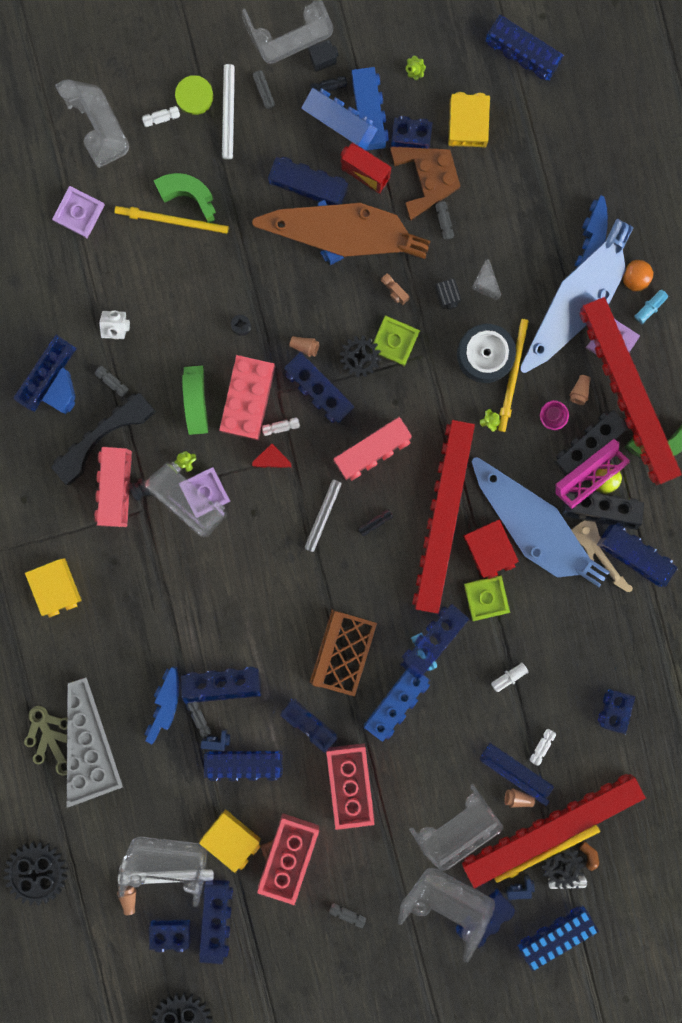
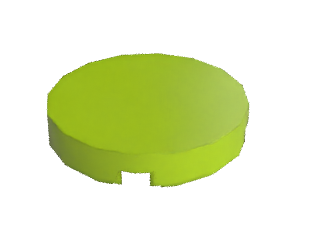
M192 75L185 77L176 87L175 98L177 104L186 113L192 115L202 114L210 108L214 94L211 85L200 76Z

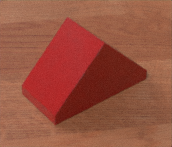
M273 444L252 462L253 467L292 468L290 461Z

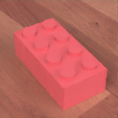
M236 355L219 431L259 441L275 370L274 363Z
M399 417L334 458V462L345 480L350 478L353 481L361 476L360 471L366 468L368 471L378 464L377 460L381 458L386 460L394 454L393 450L396 448L402 450L408 446L412 435Z
M102 447V452L99 451L98 462L101 463V471L97 473V482L100 483L99 490L96 491V502H99L98 510H95L97 525L127 527L130 490L128 484H130L132 451L126 448Z
M365 743L327 748L336 830L374 825Z
M282 813L258 885V894L295 905L319 833V825Z

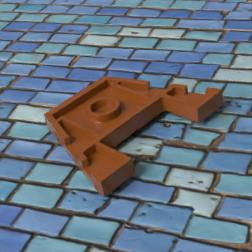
M390 148L394 166L414 161L424 195L423 198L405 203L410 220L415 219L419 214L425 212L431 206L460 188L450 149Z

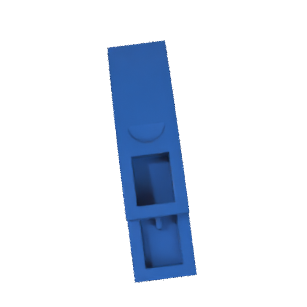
M600 195L597 201L593 200L589 211H592L590 218L586 217L582 226L585 229L583 235L589 238H586L583 243L582 249L585 250L582 256H578L575 263L576 267L583 263L605 242L608 216L605 197Z
M175 666L166 669L162 677L165 680L163 686H158L154 697H156L155 703L160 705L161 708L157 707L153 718L156 719L153 725L149 724L145 732L147 736L145 741L150 744L155 742L161 727L166 730L170 728L176 712L179 698V676Z

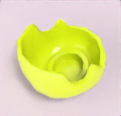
M598 469L595 472V476H605L607 469ZM620 471L596 489V491L601 494H609L615 491L620 486L622 480Z

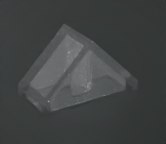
M487 259L472 289L497 300L501 297V292L491 263Z

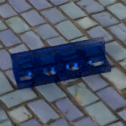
M492 743L488 744L479 758L481 762L547 806L549 803L547 797L554 786Z

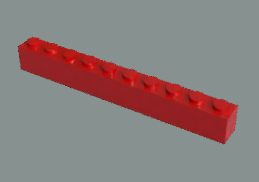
M603 297L583 305L579 313L580 318L589 329L587 330L589 339L593 340L596 345L595 353L598 358L602 359L604 364L602 365L603 371L611 380L610 387L612 392L618 396V406L627 417L625 418L627 427L632 429L634 433L633 441L637 447H640L642 452L640 456L644 465L647 464L650 472H648L651 482H655L657 486L681 476V471L606 298Z
M452 420L450 424L446 425L445 435L448 438L447 443H443L441 454H444L443 462H439L438 473H441L440 480L435 482L434 491L437 492L436 499H432L430 508L433 511V516L428 519L427 529L430 530L429 536L425 537L423 548H426L425 556L421 555L419 567H422V573L417 575L416 586H419L418 593H414L412 600L416 610L439 614L475 424Z
M624 774L618 778L617 782L603 785L601 790L596 793L590 792L584 796V799L567 804V808L561 811H553L549 814L550 817L544 820H536L532 823L533 826L517 830L515 832L516 835L500 839L495 846L489 845L483 848L481 853L469 855L462 862L463 868L473 887L476 888L646 799L636 778L631 774Z

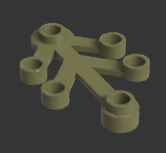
M35 706L29 712V720L32 724L28 736L24 739V744L27 747L36 745L37 738L35 736L40 727L43 734L37 753L33 756V762L39 765L45 761V751L49 744L58 762L56 772L59 775L65 776L67 775V770L62 768V764H67V759H65L56 740L67 743V734L51 730L47 723L58 725L60 729L66 730L67 727L62 725V721H67V717L61 719L49 715L43 706ZM37 712L42 714L41 719L36 717ZM28 738L33 739V744L28 743ZM41 755L42 761H38L36 756Z

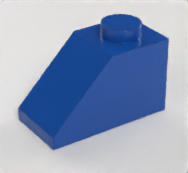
M61 368L42 401L64 414L73 409L76 398L69 371Z

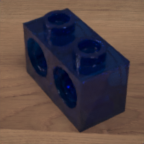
M406 116L394 118L391 146L429 148L433 122L423 118L410 120ZM404 128L407 130V133L400 134L397 130ZM422 130L426 133V136L420 137L416 132Z
M609 689L603 698L605 706L604 710L599 714V726L626 734L635 696ZM616 697L622 698V703L619 706L614 705ZM616 715L617 722L613 725H610V717Z
M190 920L151 921L149 925V950L165 952L166 950L174 949L175 952H183L189 949L191 943ZM181 933L184 939L178 940L175 934ZM156 934H163L165 939H157Z

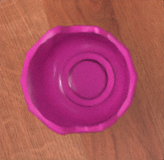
M553 400L547 402L541 408L540 420L547 429L558 430L567 424L569 411L562 402Z

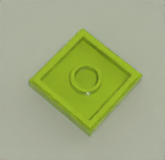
M385 316L373 344L377 343L378 346L375 349L381 350V353L378 355L405 366L420 330Z
M501 575L491 579L486 578L464 584L472 621L510 613Z

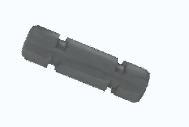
M261 70L254 72L253 77L265 108L273 107L275 105L268 84L264 80L263 72Z
M439 202L435 207L436 211L439 212L438 219L441 230L443 229V239H451L454 237V232L450 228L452 224L449 212L446 211L448 209L447 203Z
M103 366L97 368L95 375L98 378H102V381L112 390H117L116 393L121 397L127 394L128 387L124 384L121 385V382L110 372L107 373L108 370Z
M195 700L189 702L186 707L192 713L191 717L196 727L200 729V735L202 737L210 735L211 730L206 725L207 722L201 710H198L197 702Z
M333 903L329 909L331 915L339 916L340 919L348 923H355V926L363 928L365 925V917L357 916V913L344 907L340 908L339 905Z

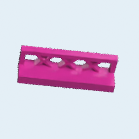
M613 439L556 484V494L572 509L627 466L630 460L619 451V443ZM615 456L622 461L619 465H610V460ZM598 469H607L605 476H595V472ZM584 480L593 481V485L591 487H581V483ZM569 492H578V497L573 501L566 495Z

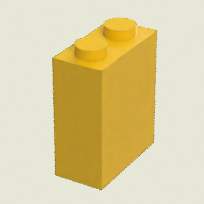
M457 92L451 95L448 146H487L490 96H486L484 93L466 95L464 92Z
M59 559L25 573L41 616L48 615L50 618L60 614V609L66 608L68 611L78 607L77 603L81 601V598L65 559Z
M225 809L201 838L199 844L235 873L238 869L242 870L248 863L247 858L250 854L254 855L259 850L261 838Z

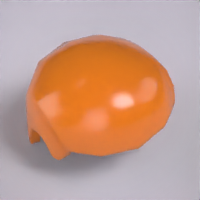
M633 260L626 266V271L622 277L623 282L632 291H642L651 283L653 270L649 263L643 260Z

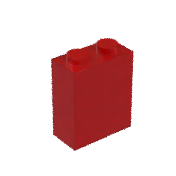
M500 520L491 522L463 535L483 578L491 579L498 575V571L502 569L505 571L511 570L516 567L515 563L519 562Z

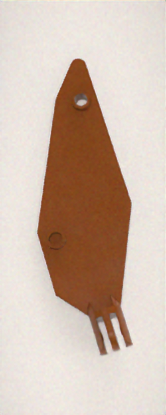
M363 203L280 209L256 217L252 222L256 228L343 257L404 252L425 259L428 246L430 245L429 240L409 234L397 215ZM282 223L284 227L280 228L278 224Z

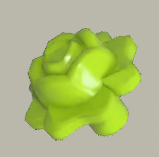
M412 56V59L409 58L407 60V66L405 67L408 77H413L414 80L422 78L426 69L423 59Z
M491 409L485 411V418L480 420V425L482 427L487 426L494 432L500 424V416L496 412H492Z
M187 451L179 453L177 460L174 462L175 467L185 468L187 472L193 469L191 464L196 460V455L190 454Z

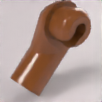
M583 841L579 845V849L587 855L586 868L593 871L599 866L598 852Z

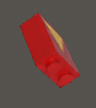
M352 142L349 147L346 146L340 155L342 157L340 161L342 162V170L380 194L390 179L391 167Z

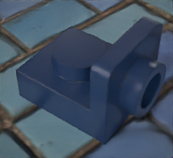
M223 728L221 739L213 735L203 738L201 749L224 751L230 743V734H227V729Z
M527 874L524 875L525 886L514 883L510 887H506L508 900L532 899V892H535L534 880H531Z

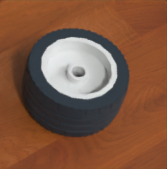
M481 324L471 328L464 334L457 348V361L462 372L471 380L479 383H492L503 378L512 368L516 357V347L512 337L504 328L495 324ZM484 350H486L487 353H490V355L485 356L483 353Z

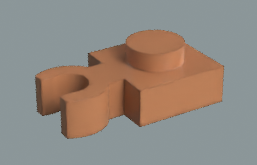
M388 273L381 278L383 284L390 289L392 293L390 296L396 303L400 302L404 305L409 300L408 294L397 282H394Z

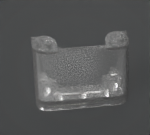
M68 79L55 84L60 96L64 99L69 109L76 107L81 113H87L95 130L86 135L84 143L98 168L124 156L128 152V141L99 86Z

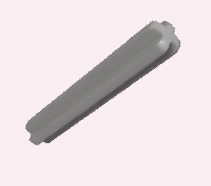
M332 480L305 545V549L314 552L341 487V482L337 480Z

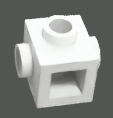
M102 311L99 322L101 338L124 339L126 331L130 329V321L126 320V312Z

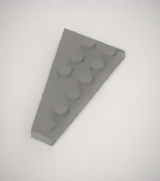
M87 677L68 683L67 808L123 787Z

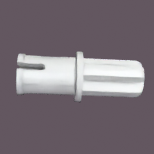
M521 662L510 671L506 670L505 674L493 681L491 685L496 692H499L511 683L515 684L517 679L529 672Z

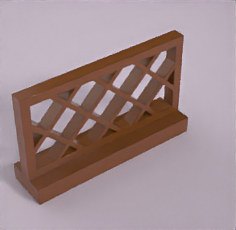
M332 609L310 683L316 687H323L355 697L377 623ZM343 618L351 619L354 626L344 631L341 626ZM363 624L371 625L369 633L362 636L358 627ZM356 629L360 638L350 643L346 634ZM344 635L348 645L338 649L336 640ZM362 641L365 646L364 651L356 654L352 646ZM350 647L354 657L345 661L340 652ZM339 654L343 663L333 668L330 663L331 657ZM356 659L359 664L358 670L351 673L347 664ZM345 666L349 675L339 680L335 670ZM333 672L337 681L331 685L325 684V676ZM350 677L354 683L351 691L344 689L341 682Z

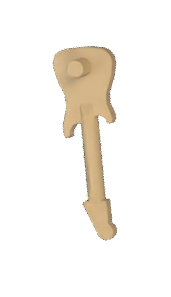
M584 520L572 528L571 531L586 550L589 558L594 561L593 554H596L605 569L610 571L609 574L614 580L613 584L626 592H631L632 586L628 585L625 579L618 574L601 550L600 546H607V543L599 536L596 523Z

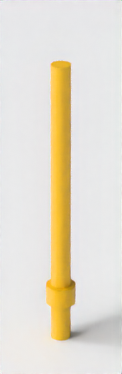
M115 207V214L126 215L131 219L142 218L228 234L229 226L142 211L136 207Z
M521 319L516 342L515 362L510 371L503 408L500 409L499 413L501 418L498 431L500 432L506 431L508 418L511 417L512 410L510 408L529 322L526 319Z
M595 825L494 879L496 883H499L509 877L513 878L519 875V872L599 833L600 830Z

